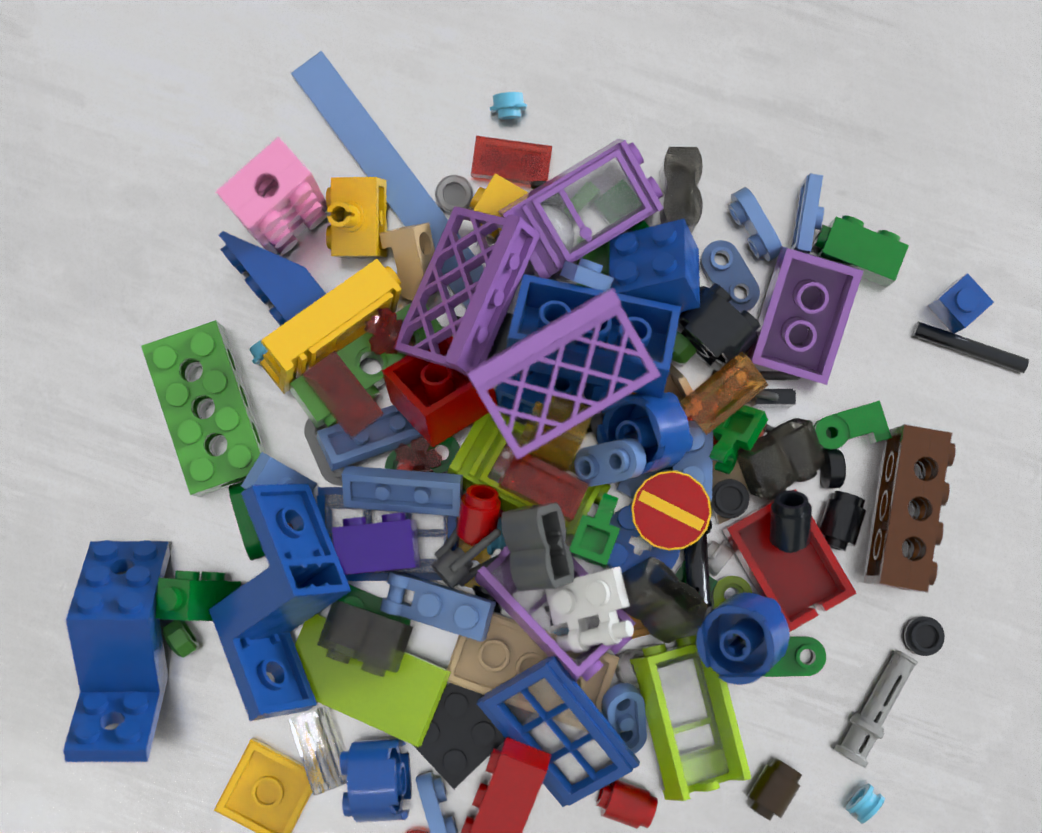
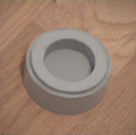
M450 175L443 178L435 190L438 207L451 215L454 206L469 209L470 202L474 197L470 182L459 175Z

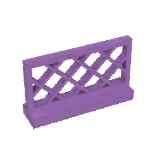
M454 206L392 349L405 355L457 370L467 376V371L486 361L540 237V233L518 216L508 214L507 218ZM463 220L471 221L474 231L458 239L457 233ZM501 228L496 243L489 247L485 236ZM478 241L482 252L466 261L462 250ZM455 255L458 267L443 275L441 269L445 261ZM486 263L480 280L473 283L470 271ZM462 277L466 288L450 297L447 285ZM439 291L443 302L427 311L426 303L429 297ZM470 299L464 316L457 320L454 307ZM446 313L450 325L434 333L431 321ZM424 327L427 338L415 346L408 345L414 331ZM453 335L454 339L447 355H441L438 344Z
M613 289L603 291L466 372L517 460L660 376L659 371L622 309L621 302ZM613 316H616L623 328L619 347L597 341L601 323ZM593 329L591 339L580 337ZM627 339L630 340L635 351L625 348ZM572 340L589 343L583 368L561 362L564 347ZM595 345L618 351L612 375L589 369ZM558 349L555 360L544 358ZM624 353L638 356L647 370L645 374L633 381L617 377ZM537 361L554 365L548 389L525 383L529 366ZM559 366L582 372L576 396L553 390ZM522 370L520 381L508 379ZM588 374L610 379L606 397L597 402L582 398ZM616 381L626 384L614 391ZM501 382L518 386L512 410L495 406L487 390ZM523 388L546 393L540 417L517 411ZM552 395L574 401L570 418L562 423L546 419ZM580 402L591 405L578 413ZM499 412L510 414L508 427ZM516 416L539 422L535 439L519 447L512 435ZM544 423L555 426L542 434Z

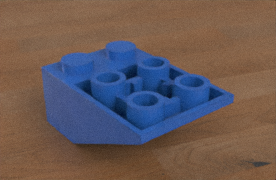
M224 231L218 234L226 244L220 249L240 274L247 270L250 276L245 279V282L264 304L269 301L273 303L274 307L269 312L280 326L326 295L304 266Z

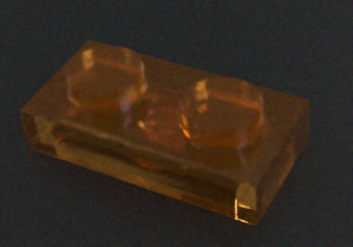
M741 352L682 399L680 403L698 427L707 435L765 389L768 383L750 358Z

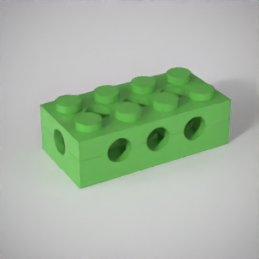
M215 320L142 345V351L190 495L200 497L243 482L261 452L266 454L224 326ZM195 364H201L203 368L201 377L196 381L190 382L188 379L189 369ZM208 400H213L215 404L214 413L209 418L202 419L200 415L202 404ZM224 436L227 440V449L222 455L215 456L212 451V444L215 439Z

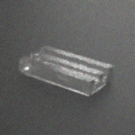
M323 706L289 719L313 795H319L346 784L347 776H343L340 770V754L343 749L329 707ZM316 718L319 719V722H320V725H321V728H322V731H323V734H324V737H325V740H326V743H327V746H328V749H329V752H330V755H331V759H332V762H333V765H334V768H335V771H336V774H337V777H338V778H336V779H334V776H333V773H332V770H331V767H330V764H329V761H328V758H327V757H328V752H327L325 743L322 742V739H321V736H320V733H319V730H318V727H317V724H316V721H315Z

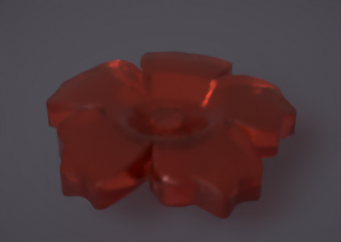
M389 307L379 308L378 316H372L370 320L365 321L366 327L364 330L373 335L369 339L370 351L376 355H381L384 352L385 354L392 355L398 353L395 347L403 320H396V313L392 312Z
M422 436L411 441V448L406 444L400 443L399 447L395 449L397 454L396 461L403 463L396 470L434 473L431 468L441 466L442 456L437 453L436 449L428 451L430 444Z

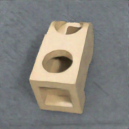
M429 222L379 233L382 248L392 247L398 272L397 275L401 281L400 287L402 290L400 294L408 300L414 299L435 251Z

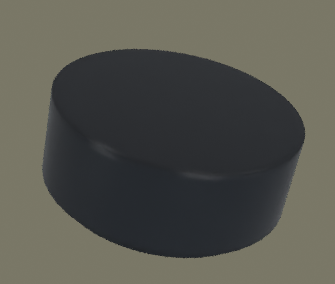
M824 449L821 453L819 471L824 488H841L845 482V458L839 449Z

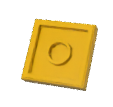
M252 738L214 811L256 833H292L322 774Z

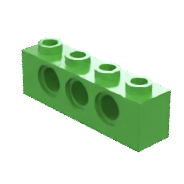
M411 303L290 383V392L316 429L323 424H326L327 427L337 424L348 415L345 409L357 401L362 406L380 393L377 388L385 383L382 370L407 356L392 349V341L397 337ZM437 319L431 321L434 333L443 329ZM424 327L414 331L410 339L413 346L427 338ZM366 358H374L380 363L382 369L376 374H367L361 369L360 362ZM341 379L348 384L350 390L343 396H335L329 392L327 385L332 380Z

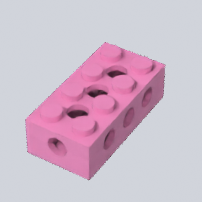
M279 137L216 191L218 196L265 250L274 254H286L298 242L296 237L307 227L309 230L314 229L327 216L325 213L327 210L326 200L312 173Z

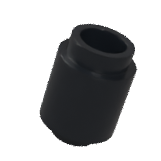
M793 490L783 491L776 496L775 501L771 505L770 542L783 552L795 553L810 544L812 506L805 494Z
M835 491L833 499H828L819 529L830 548L846 551L847 545L856 546L866 510L863 509L865 499L842 491Z

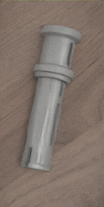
M896 649L861 714L856 713L855 716H852L850 720L852 726L841 745H836L834 751L864 768L868 765L866 758L877 738L882 739L885 734L883 732L885 729L882 727L885 719L899 697L912 670L918 663L914 658Z

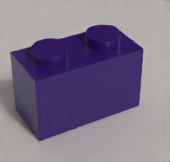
M405 513L381 515L382 522L367 524L366 517L342 519V527H332L333 546L344 574L352 575L420 568L417 520H406Z

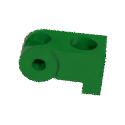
M880 400L826 416L818 420L811 430V440L820 450L838 449L847 440L868 434L870 444L892 437Z

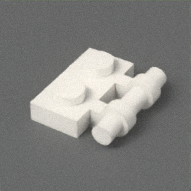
M620 567L574 578L572 583L555 589H545L553 625L566 622L568 624V635L560 636L556 639V643L564 652L581 653L588 651L590 646L601 643L605 646L620 643L622 638L633 635L632 623L629 620L619 622L616 612L618 609L630 607ZM598 615L599 627L588 630L585 618Z

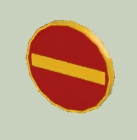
M675 470L658 472L646 479L635 492L631 506L633 524L640 536L652 546L668 551L685 549L697 542L708 529L712 514L710 498L703 485L691 475Z

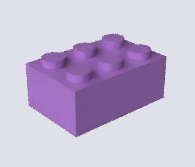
M781 246L758 319L761 325L756 331L758 339L748 351V360L757 365L827 385L863 270Z

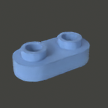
M744 187L731 194L732 203L728 205V209L734 221L738 225L744 224L750 235L747 238L748 244L757 258L763 256L767 261L778 257L782 244L753 193L747 187Z
M724 240L710 243L704 249L700 258L703 273L711 286L716 283L728 292L732 298L729 303L740 313L743 310L748 312L756 305L760 296V289L738 249L732 243ZM715 254H725L728 258V263L723 266L718 265L714 260ZM737 286L744 287L747 290V297L744 299L737 298L734 294V288Z
M632 438L584 447L576 454L574 461L575 472L579 480L587 486H598L636 478L643 473L646 467V454L642 445Z
M629 683L617 684L605 693L602 699V714L635 754L641 750L647 739L645 701L634 685Z
M432 772L416 776V784L430 833H458L453 816L446 818L442 802L448 801L442 778L434 779Z

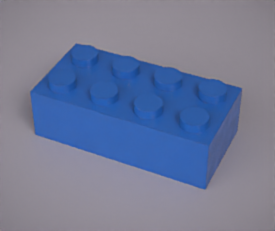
M523 274L506 348L597 296L604 290ZM616 293L621 302L622 309L660 373L659 377L633 392L662 398L670 371L681 306ZM616 316L601 323L597 341L619 347L623 328ZM593 329L580 337L591 339ZM627 339L625 348L635 351L630 340ZM577 340L567 343L564 347L561 362L583 368L589 343ZM595 345L589 369L612 375L618 351ZM558 349L544 358L555 360ZM624 353L617 377L633 381L645 374L647 370L638 356ZM537 361L530 365L528 370L551 375L554 365ZM559 366L557 377L580 381L582 372ZM588 374L586 383L608 387L610 379ZM616 381L615 389H619L626 384Z

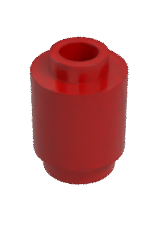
M482 484L471 485L461 497L456 533L459 538L470 546H475L484 537L497 529L501 501L498 498V492L494 488Z
M616 780L601 788L596 800V806L601 807L600 815L602 817L638 829L639 826L649 828L658 804V798L651 796L649 790L621 780Z

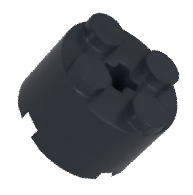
M714 283L710 288L706 286L700 287V308L680 312L678 324L683 329L681 334L695 347V354L710 366L717 361L723 365L718 371L722 374H727L756 343L758 339L756 331L761 325L746 310L740 313L729 303L732 298L728 292L720 285Z

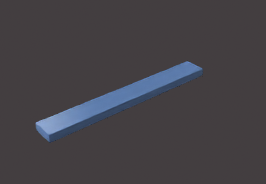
M320 51L291 72L292 77L367 177H378L387 180V204L403 226L429 222L434 248L436 249L448 219L324 53ZM469 247L462 250L466 261L475 256ZM454 255L445 261L441 269L443 275L458 267L456 256ZM482 265L470 271L473 283L480 280L484 270ZM462 277L448 285L454 294L466 288ZM470 299L462 303L465 309H467Z

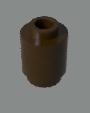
M774 758L770 766L766 764L747 796L753 801L750 809L771 821L774 815L782 818L800 788L798 782L802 774Z

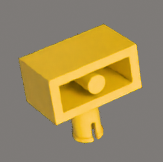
M331 177V187H328L326 190L327 212L331 213V216H327L331 226H328L326 230V244L328 249H331V256L341 258L387 257V248H382L379 233L387 231V180L378 177Z

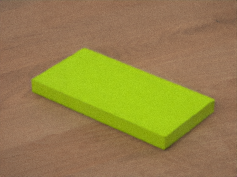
M316 614L304 622L295 647L316 702L409 744L421 747L451 671L322 615Z

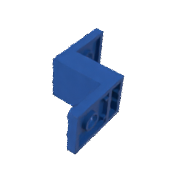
M309 484L251 485L241 493L269 567L209 609L250 721L305 712L317 705L290 632L351 591ZM266 672L273 675L275 683L269 679Z
M90 541L66 617L80 694L63 748L65 762H148L168 680L160 620L155 618L158 578H164L170 557L169 541ZM126 571L125 574H117L119 572ZM111 724H119L116 729H105Z

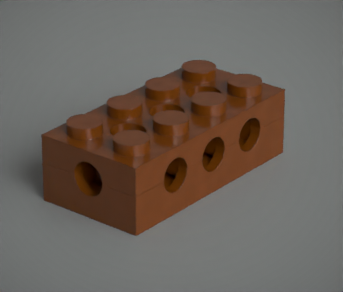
M904 424L890 429L892 438L887 439L885 442L864 583L907 591L928 592L929 585H934L937 577L938 565L937 562L933 561L935 545L939 546L943 537L944 525L943 522H939L941 506H945L949 498L950 485L948 482H945L947 466L951 467L954 462L956 445L951 443L952 432ZM915 464L919 468V478L916 476L914 471ZM909 503L912 504L914 509L912 517L908 512ZM904 541L906 542L908 547L906 557L903 555L902 545Z

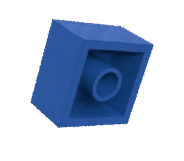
M685 219L620 234L610 240L609 276L614 278L610 289H613L615 293L681 306L680 312L700 308L699 249Z

